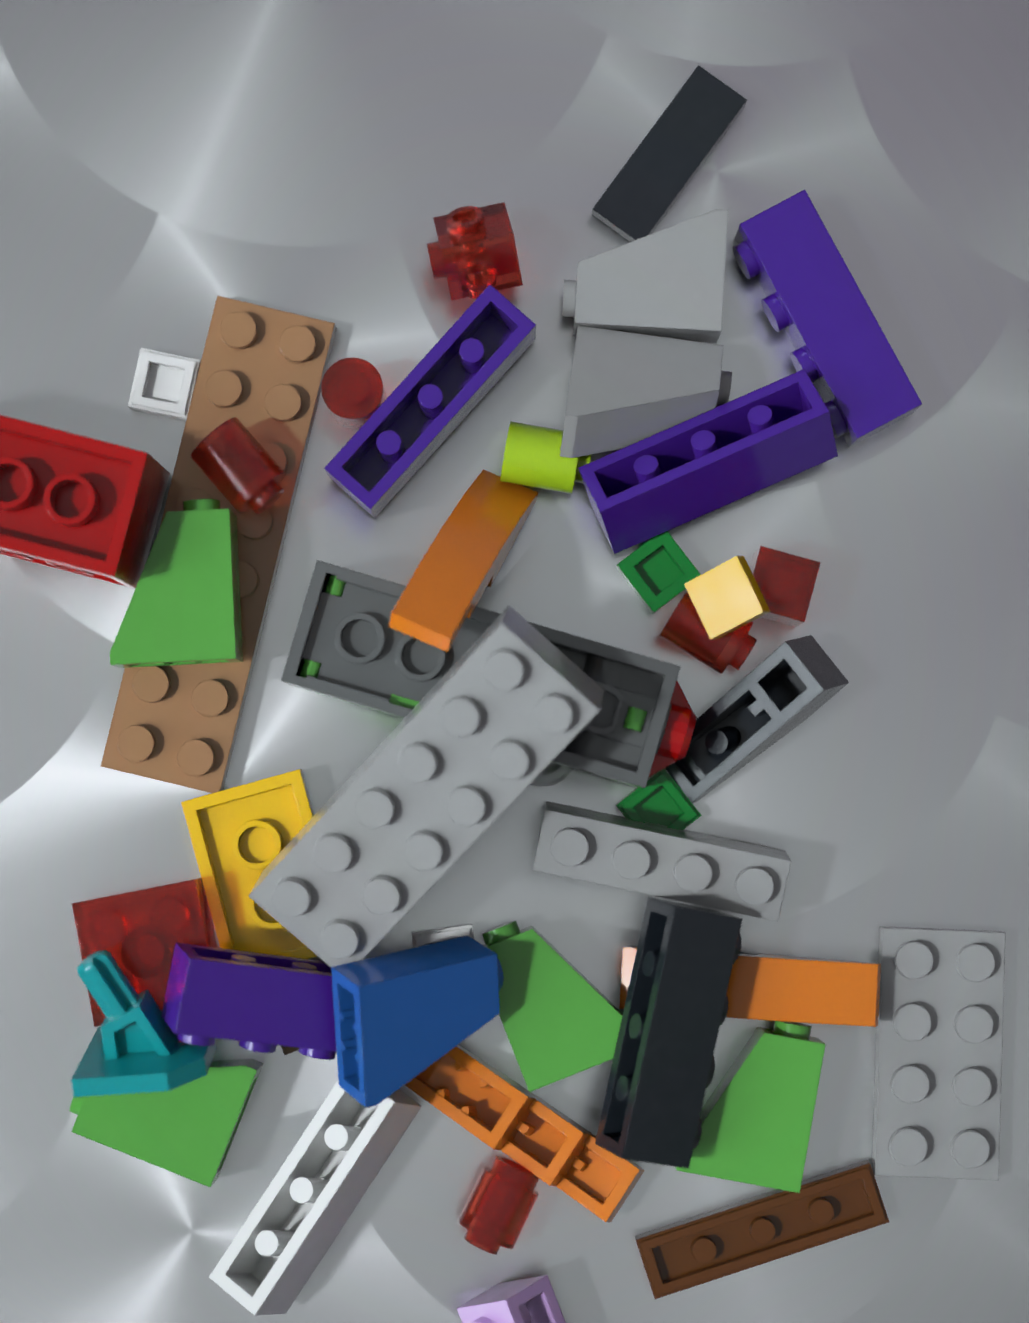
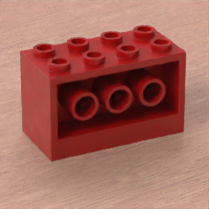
M0 415V554L136 589L148 558L170 473L147 452Z

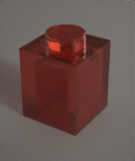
M760 546L753 553L750 570L770 609L769 613L760 618L793 627L804 623L821 562Z

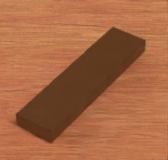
M864 1160L803 1180L800 1193L776 1189L636 1235L635 1239L654 1298L658 1299L888 1223L889 1219L871 1164L868 1160Z

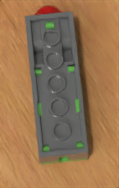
M317 560L281 681L294 687L404 719L501 614L476 607L470 619H465L449 651L446 652L389 627L391 612L406 588L405 585ZM528 622L604 689L600 711L551 762L638 788H646L648 778L685 758L697 716L677 680L681 666Z

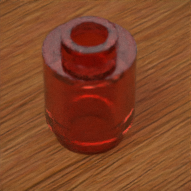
M496 1155L490 1167H483L458 1219L459 1224L467 1229L464 1239L475 1247L495 1255L501 1246L513 1249L539 1196V1193L534 1190L539 1178L520 1164Z

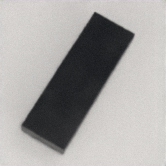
M698 65L593 207L592 215L630 242L650 235L743 110L747 99Z

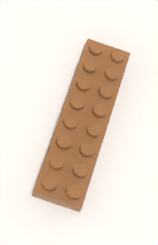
M217 295L161 524L166 512L183 511V501L194 499L220 500L221 509L229 508L237 516L243 662L125 668L101 767L209 793L219 792L224 789L336 333L335 323Z

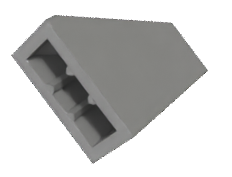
M712 210L579 261L576 280H564L562 316L574 317L573 335H577L579 325L681 340L717 343L722 332L728 210Z
M578 325L560 457L576 458L622 449L729 402L732 372L721 370L723 345Z

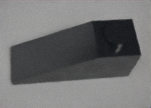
M812 635L785 641L696 719L685 758L665 769L691 803H695L804 722L849 682Z

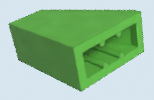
M220 500L183 501V511L166 512L110 650V665L135 668L243 662L237 516L229 508L221 509Z
M516 920L482 933L486 943L484 946L497 954V958L502 966L504 981L502 988L499 990V1016L529 1092L613 1059L623 1013L533 926L520 930Z
M775 1021L774 1029L757 1027L701 1110V1138L699 1144L692 1152L689 1169L675 1167L676 1171L800 1193L826 1045L819 1038L810 1036L812 1026L797 1022Z
M255 1059L212 1061L206 1076L170 1091L73 1097L69 1112L78 1116L71 1132L211 1188L220 1175L264 1063Z

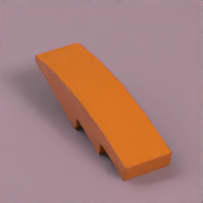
M483 469L456 505L419 563L391 612L389 627L448 652L465 619H470L486 587H491L537 500L538 492L522 485L501 482L500 476Z
M636 946L623 947L619 1009H624L637 951ZM740 954L731 970L727 989L728 1012L726 1017L876 1027L878 1026L881 964L770 954Z
M459 1044L405 1084L406 1087L494 1150H501L546 1184L556 1186L605 1222H612L645 1171L631 1160L621 1159L595 1144L596 1136Z

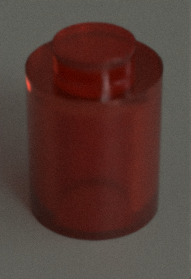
M344 358L335 362L328 368L322 380V397L331 416L338 424L351 430H359L387 399L385 387L378 370L371 363L360 358Z
M233 417L215 428L196 446L190 455L194 463L239 514L252 509L258 515L273 505L285 491L279 485L286 475L285 471L237 417Z
M687 590L659 634L661 638L719 674H722L728 665L739 670L757 642L756 638L748 634L753 622L719 639L710 640Z

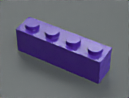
M803 190L740 223L735 236L738 244L732 247L735 259L748 279L756 276L767 296L761 300L763 310L772 327L777 332L785 329L796 349L790 353L792 363L797 372L805 369L811 381L814 382L829 410L834 437L838 438L843 435L847 445L851 447L913 414L922 405V402L807 192Z
M489 284L326 465L324 469L330 479L375 518L536 339V324Z
M805 369L590 462L578 469L592 509L614 554L831 460L837 457L838 453L829 410Z
M175 943L161 1017L171 1030L178 1034L177 1038L180 1041L197 1046L215 1045L216 1038L239 1041L238 1045L240 1047L260 1053H273L276 1051L277 1045L298 1047L299 1053L311 1058L335 1059L337 1051L331 967L324 961Z

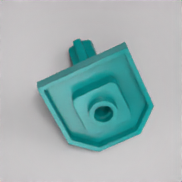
M97 951L89 955L77 966V974L106 1017L101 1027L97 1028L71 1078L73 1097L170 1091L207 1075L217 1050L216 1042L213 1046H197L180 1041L177 1038L178 1034H175L161 1017L162 1010L148 989L137 994L109 951Z

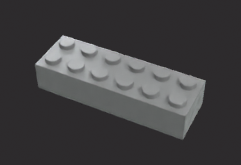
M508 606L263 870L249 897L330 967L363 960L600 711L604 689L511 606Z

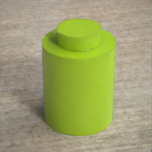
M510 421L500 481L572 494L574 482L583 483L578 468L590 463L591 455L576 458L560 457L563 430Z

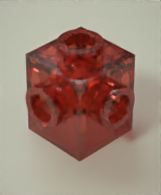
M504 202L479 208L464 206L453 210L447 215L433 217L438 241L427 243V250L434 280L446 277L451 301L466 297L476 299L489 284L497 291L523 285L514 233Z

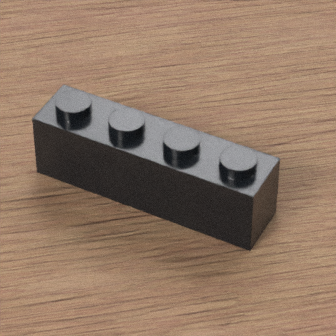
M648 897L595 1144L619 1158L689 1169L692 1152L699 1144L701 1138L702 1123L700 1115L706 1088L711 1084L715 1073L713 1054L719 1026L725 1021L728 1012L727 989L731 970L741 951V918L712 909Z

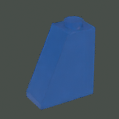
M467 935L332 966L339 1086L365 1108L376 1106L500 1014L499 990L503 986L504 977L497 954Z

